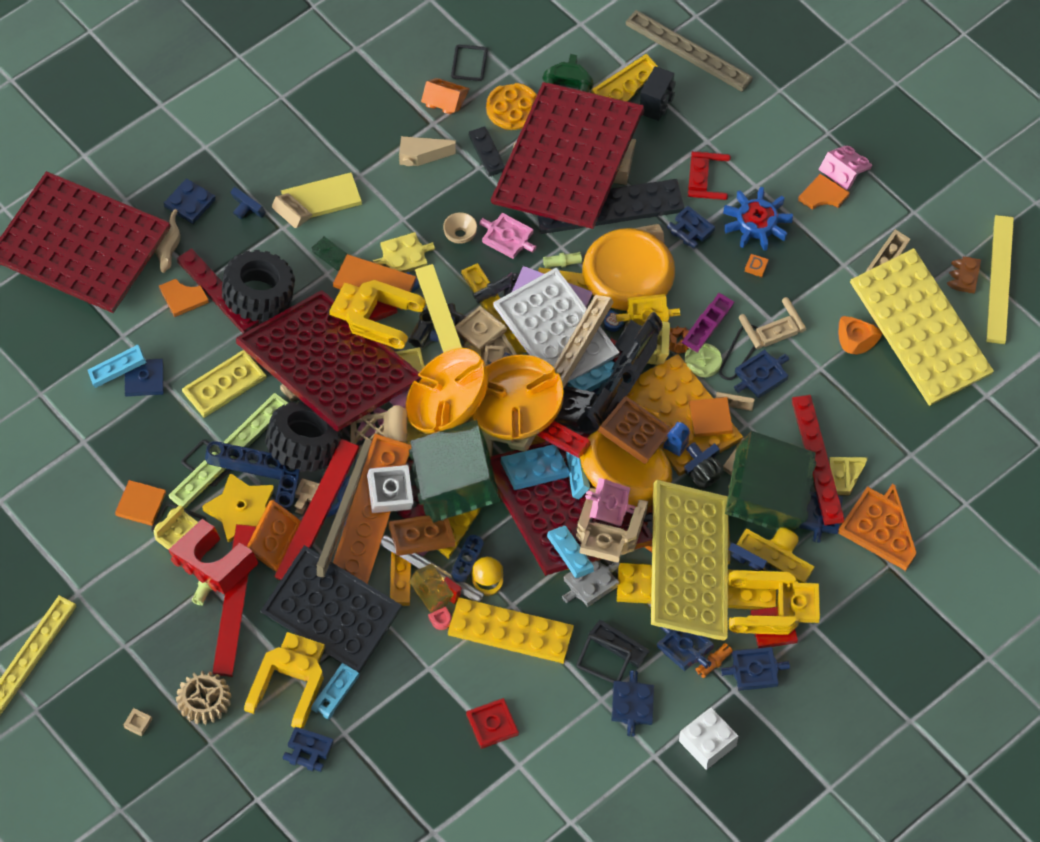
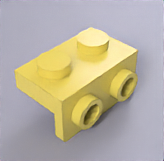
M179 505L176 509L173 508L169 512L168 517L163 522H159L154 529L155 540L169 549L198 522L185 513L183 506Z

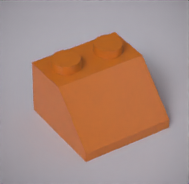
M434 78L426 81L421 102L426 103V107L432 109L438 107L443 109L444 113L453 114V112L455 113L460 110L469 92V88Z

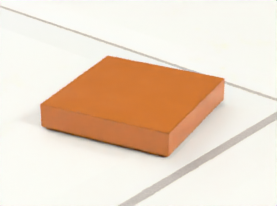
M727 397L689 401L694 437L733 433Z
M129 480L115 515L153 526L166 495V490Z

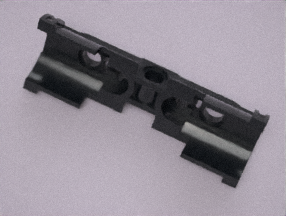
M655 312L650 313L643 326L633 320H629L626 323L624 331L614 345L617 350L621 351V354L612 367L613 373L608 381L602 383L595 394L597 398L580 426L569 425L570 427L585 434L594 433L621 400L631 391L657 347L658 335L663 328V323Z

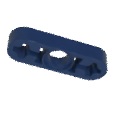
M477 535L467 537L451 572L453 580L457 582L467 581L473 564L477 561L484 544L481 537ZM473 543L476 544L474 550L470 549ZM469 556L472 558V561H465L462 557ZM461 567L464 568V571H463L462 574L458 573V572L460 571Z

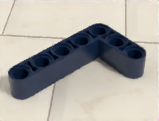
M218 441L210 442L207 445L205 460L212 466L279 480L275 502L287 511H291L300 469L295 468L294 471H288L289 466L280 464L279 460H275L271 455L272 453ZM211 452H216L218 455H213ZM230 456H235L237 459H232ZM249 460H254L257 463H251ZM280 502H285L288 505H282Z

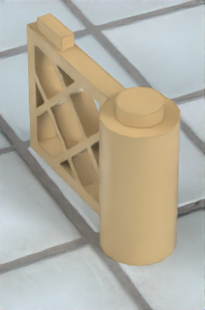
M395 405L388 412L363 416L351 424V443L356 444L361 437L372 441L374 434L370 438H367L364 434L370 428H373L376 431L374 434H381L384 437L407 444V410L402 406ZM384 419V423L379 428L373 425L377 420ZM365 422L367 425L359 432L356 429V423Z

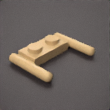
M788 297L783 298L782 303L790 316L759 327L755 331L744 314L739 316L741 324L757 350L763 346L766 347L797 335L798 332H804L807 329Z

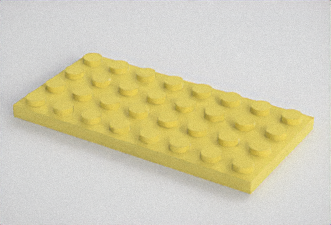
M914 248L851 279L850 283L929 406L994 372Z
M656 480L653 483L651 625L723 641L728 638V496Z

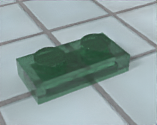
M324 236L311 247L312 252L339 272L347 253Z

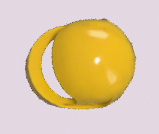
M486 556L473 564L471 572L474 587L485 596L496 594L503 584V566L493 557ZM499 582V584L491 590L482 589L477 585V583H479L484 586H490Z

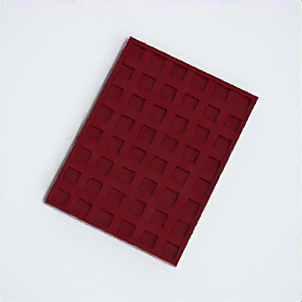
M543 82L491 197V203L594 229L644 112V105Z
M46 171L0 237V265L114 314L171 228V224Z

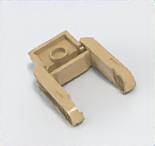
M590 488L589 491L595 493L596 489ZM586 499L578 521L576 534L577 539L582 543L580 553L619 563L621 555L632 552L635 549L645 519L648 501L638 500V506L635 507L628 531L596 522L591 523L593 518L590 517L593 500Z

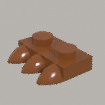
M965 256L962 259L953 260L951 264L957 269L950 271L949 274L955 280L947 282V285L957 291L975 294L981 260Z

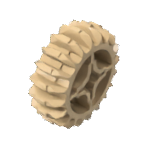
M201 671L200 676L193 673V678L186 677V683L181 682V689H177L178 696L176 697V702L178 703V710L181 711L183 717L187 716L189 721L195 719L197 725L200 720H203V724L206 725L207 720H211L214 723L215 717L221 719V713H227V707L231 704L229 700L231 699L230 688L226 685V681L224 678L220 679L218 674L213 677L211 671L207 675ZM197 689V691L194 694H192L190 698H188L191 692ZM201 693L203 694V697H204V696L206 697L207 703L205 702L204 699H202ZM216 698H219L216 704L211 707L212 702L216 701Z

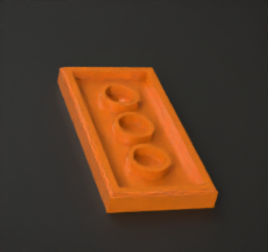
M347 254L333 282V287L341 289L344 283L360 287L363 283L376 280L411 292L416 282V276Z

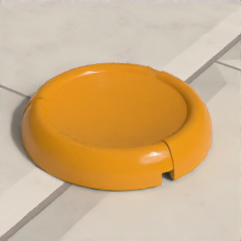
M623 228L610 231L600 236L591 244L584 257L582 275L587 289L592 292L593 296L611 297L614 302L611 308L627 311L628 298L667 295L675 279V264L668 247L656 236L639 229Z
M456 348L446 351L430 361L418 374L422 378L420 382L414 381L410 387L406 399L407 418L416 429L428 434L450 432L464 424L477 411L487 392L488 370L483 359L471 349Z
M512 355L498 359L486 366L488 370L487 392L481 405L472 415L474 422L481 430L495 438L521 440L542 432L555 420L563 404L564 391L560 375L555 373V368L551 364L535 356Z
M598 430L587 438L590 440L591 445L580 457V461L586 477L595 488L599 478L629 487L628 504L637 507L638 500L648 501V506L653 505V483L656 480L672 483L671 464L661 447L657 449L645 465L599 433Z

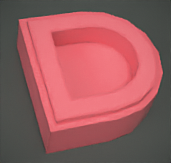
M446 606L428 614L429 620L436 629L445 630L449 628L452 617Z

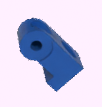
M676 422L667 434L668 438L663 448L680 457L689 444V428L681 422Z

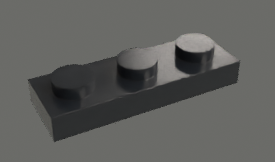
M486 126L469 131V138L488 177L502 173L505 165Z
M600 619L588 634V636L595 635L631 650L632 656L629 663L636 668H639L649 655L650 650ZM592 639L593 641L608 649L612 653L616 654L620 658L626 660L628 653Z

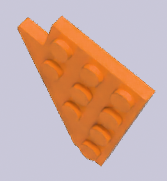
M892 484L886 494L882 495L867 486L844 520V523L838 529V534L907 571L916 557V549L896 487Z

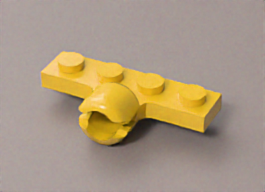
M784 527L779 528L771 540H766L746 528L736 544L766 560L773 568L780 572H790L796 578V581L800 583H806L815 569V566L792 553L799 542L798 536L793 531Z

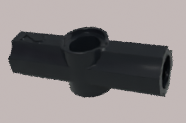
M427 306L419 314V320L408 339V342L416 348H423L431 334V330H435Z

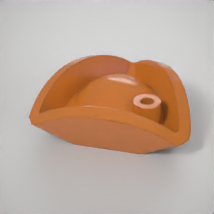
M847 316L840 318L839 341L843 350L847 353L862 354L870 350L883 334L878 327L856 318Z

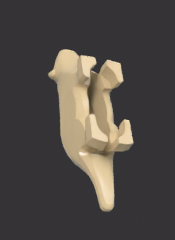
M176 209L173 210L170 216L169 223L171 228L155 250L160 261V271L162 273L171 268L172 253L180 242V231L175 222Z

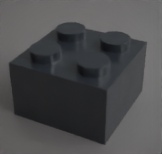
M654 66L640 94V105H644L643 116L659 121L661 116L666 114L668 103L672 102L675 96V92H673L676 81H674L675 73Z

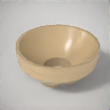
M454 213L448 216L444 222V234L454 243H466L475 237L477 223L469 214ZM463 230L466 234L458 237L455 235V232Z

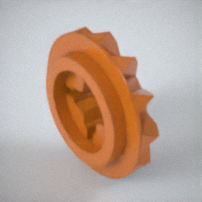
M679 326L670 328L669 350L672 352H687L689 347L682 344L683 340H680L678 343L676 341L681 335H683V339L689 332L686 326L684 328Z

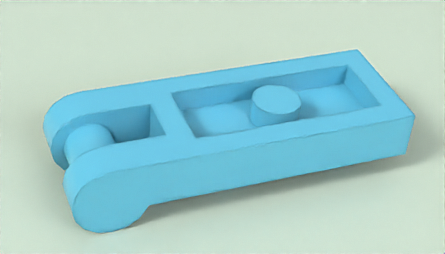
M342 663L313 703L311 710L316 713L320 712L324 718L329 720L358 679L359 672ZM325 701L330 703L328 707L323 705Z

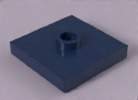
M146 359L147 363L125 373V397L164 395L163 359Z

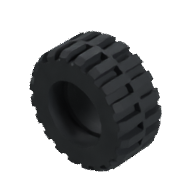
M245 251L243 255L241 253L236 255L225 267L222 297L229 309L232 308V312L236 315L240 314L241 318H250L251 321H267L268 318H273L290 307L295 286V276L292 268L288 266L284 259L281 260L280 256L272 255L269 251ZM261 281L267 283L272 288L268 290H255L244 283Z
M298 401L297 403L289 402L278 407L272 413L265 443L269 453H272V457L275 460L278 459L280 464L287 465L293 470L296 468L303 472L306 470L312 472L317 469H324L329 465L343 433L342 430L337 432L303 401Z

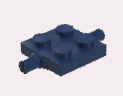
M766 350L761 351L735 368V373L742 380V382L734 386L735 391L739 393L748 388L757 398L762 397L788 380L789 375L782 369L781 365L789 361V357L784 354L775 359Z
M804 491L799 528L814 531L813 542L815 543L816 539L817 543L821 542V536L824 532L838 534L839 523L824 525L816 492ZM838 496L842 508L843 497Z
M660 627L666 633V636L657 643L658 649L683 671H686L697 662L704 666L705 669L711 666V661L704 656L714 649V643L707 637Z
M772 647L732 651L733 667H721V676L734 675L738 691L778 687V670H789L790 664L789 661L777 662L773 655Z
M634 670L630 671V681L628 682L614 681L611 721L627 724V736L631 735V737L635 736L636 725H652L654 685L639 683L638 671L635 670V673Z

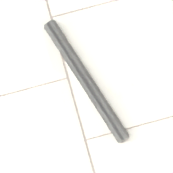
M385 535L381 540V545L397 554L392 538ZM418 553L400 556L441 582L448 577L462 588L461 594L471 600L480 602L483 599L484 594L466 582L453 580L451 573Z

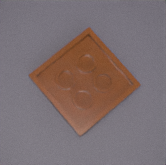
M625 396L602 423L598 432L646 465L667 438V434L672 428Z

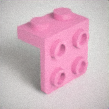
M842 146L827 153L819 170L841 187L848 190L851 188L857 175L871 169L872 164L867 158L857 154L852 147Z

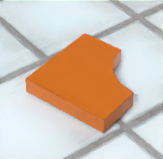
M819 174L798 197V201L812 210L821 205H833L839 208L849 197V192L822 174Z
M177 279L159 285V289L174 317L209 303L201 285L188 287L180 284Z

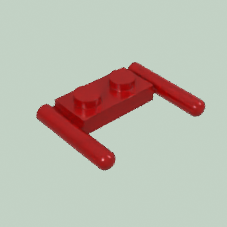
M692 151L688 197L727 200V193L707 191L709 160L730 161L731 156L729 154Z

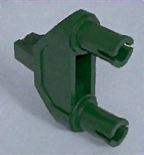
M570 54L568 63L561 62L548 68L542 77L546 83L579 88L580 91L588 93L594 85L590 74L581 65L577 64V55Z

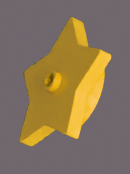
M230 474L223 493L204 504L202 508L205 513L223 524L227 542L230 543L234 540L236 524L257 527L272 497L274 486H249L233 474Z

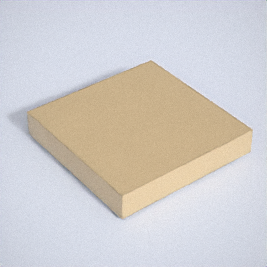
M481 306L455 326L457 334L479 353L485 349L486 345L489 346L507 331V327Z

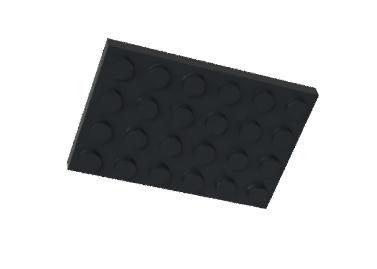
M304 545L260 612L298 636L325 644L323 652L360 674L403 606L330 562L324 578L317 576V563L321 555Z

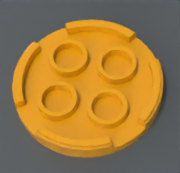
M520 83L500 85L487 98V115L495 125L503 129H522L537 94L530 87Z

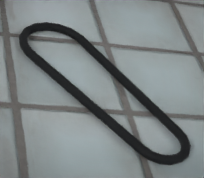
M751 325L754 329L758 328L755 325ZM743 326L738 330L733 340V343L719 370V375L721 376V378L725 380L735 379V377L737 376V374L735 373L732 377H725L722 374V369L741 331L744 329ZM755 346L752 347L742 364L748 360Z

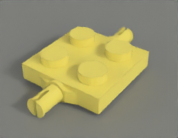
M416 232L380 242L383 257L373 260V263L386 265L388 268L404 273L411 272L427 266L425 252L435 250L433 242L422 246Z

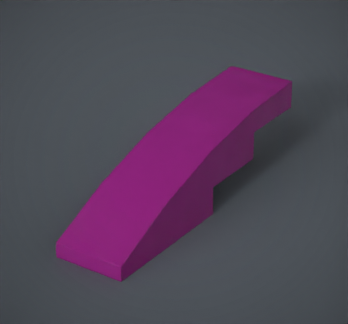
M718 293L704 313L697 319L683 339L682 344L698 353L733 307L734 301Z

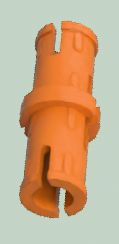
M724 643L715 653L708 655L707 658L712 663L708 669H705L702 665L696 668L699 675L702 673V678H705L715 668H719L722 664L721 662L732 654V648L730 646L726 648L728 644Z

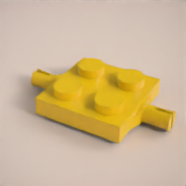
M665 294L628 298L627 313L616 314V321L633 320L643 326L650 313L655 312L662 322H668L669 317L680 316V308L668 309Z

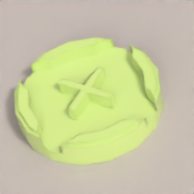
M705 343L698 353L688 348L685 354V363L694 375L710 377L719 372L722 365V357L720 351L715 346Z

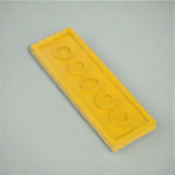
M458 597L448 629V635L564 664L574 625Z

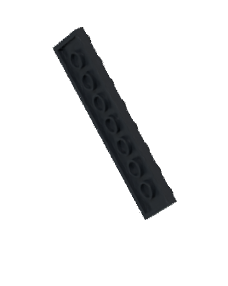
M677 179L610 189L595 226L680 213L685 208ZM536 215L540 234L586 228Z

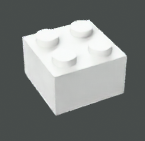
M408 465L369 469L367 478L372 513L410 510L412 508L413 497Z
M711 707L682 729L679 742L706 770L736 747L738 735Z

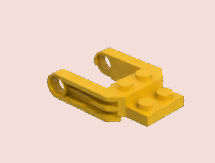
M376 280L363 283L360 287L344 283L330 309V315L346 320L353 334L396 349H403L408 340L404 332L371 321L369 317L377 304V300L404 310L409 309L415 312H422L426 306L425 299L420 295Z
M738 570L729 573L730 587L778 590V616L729 618V630L731 632L788 635L798 626L799 622L819 623V583H798L790 572Z
M287 632L281 648L278 647L265 654L247 697L244 711L255 714V710L259 701L263 699L273 672L277 670L279 673L308 681L292 719L293 728L303 729L324 680L319 661L325 649V644Z

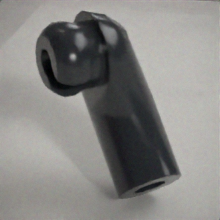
M511 272L506 276L511 287L504 289V296L512 292L513 283H516L519 277L518 273L512 274Z
M447 304L451 316L455 317L456 325L467 317L456 312L455 304Z

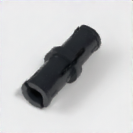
M504 276L492 284L488 283L485 288L473 293L476 302L479 304L491 296H497V293L511 287L509 280L507 281L508 278Z

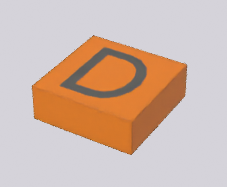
M751 254L745 267V272L762 277L769 259Z

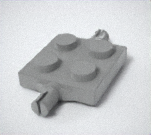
M598 560L591 562L594 566L593 573L579 578H575L572 572L566 574L564 581L571 591L562 596L565 603L577 597L588 607L617 588L619 581L612 575V572L617 570L620 564L613 562L606 566Z

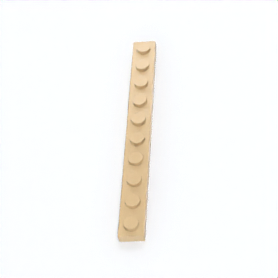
M594 296L553 366L555 373L560 375L563 388L614 303L611 297ZM536 435L521 440L515 439L512 444L508 445L511 449L525 452Z

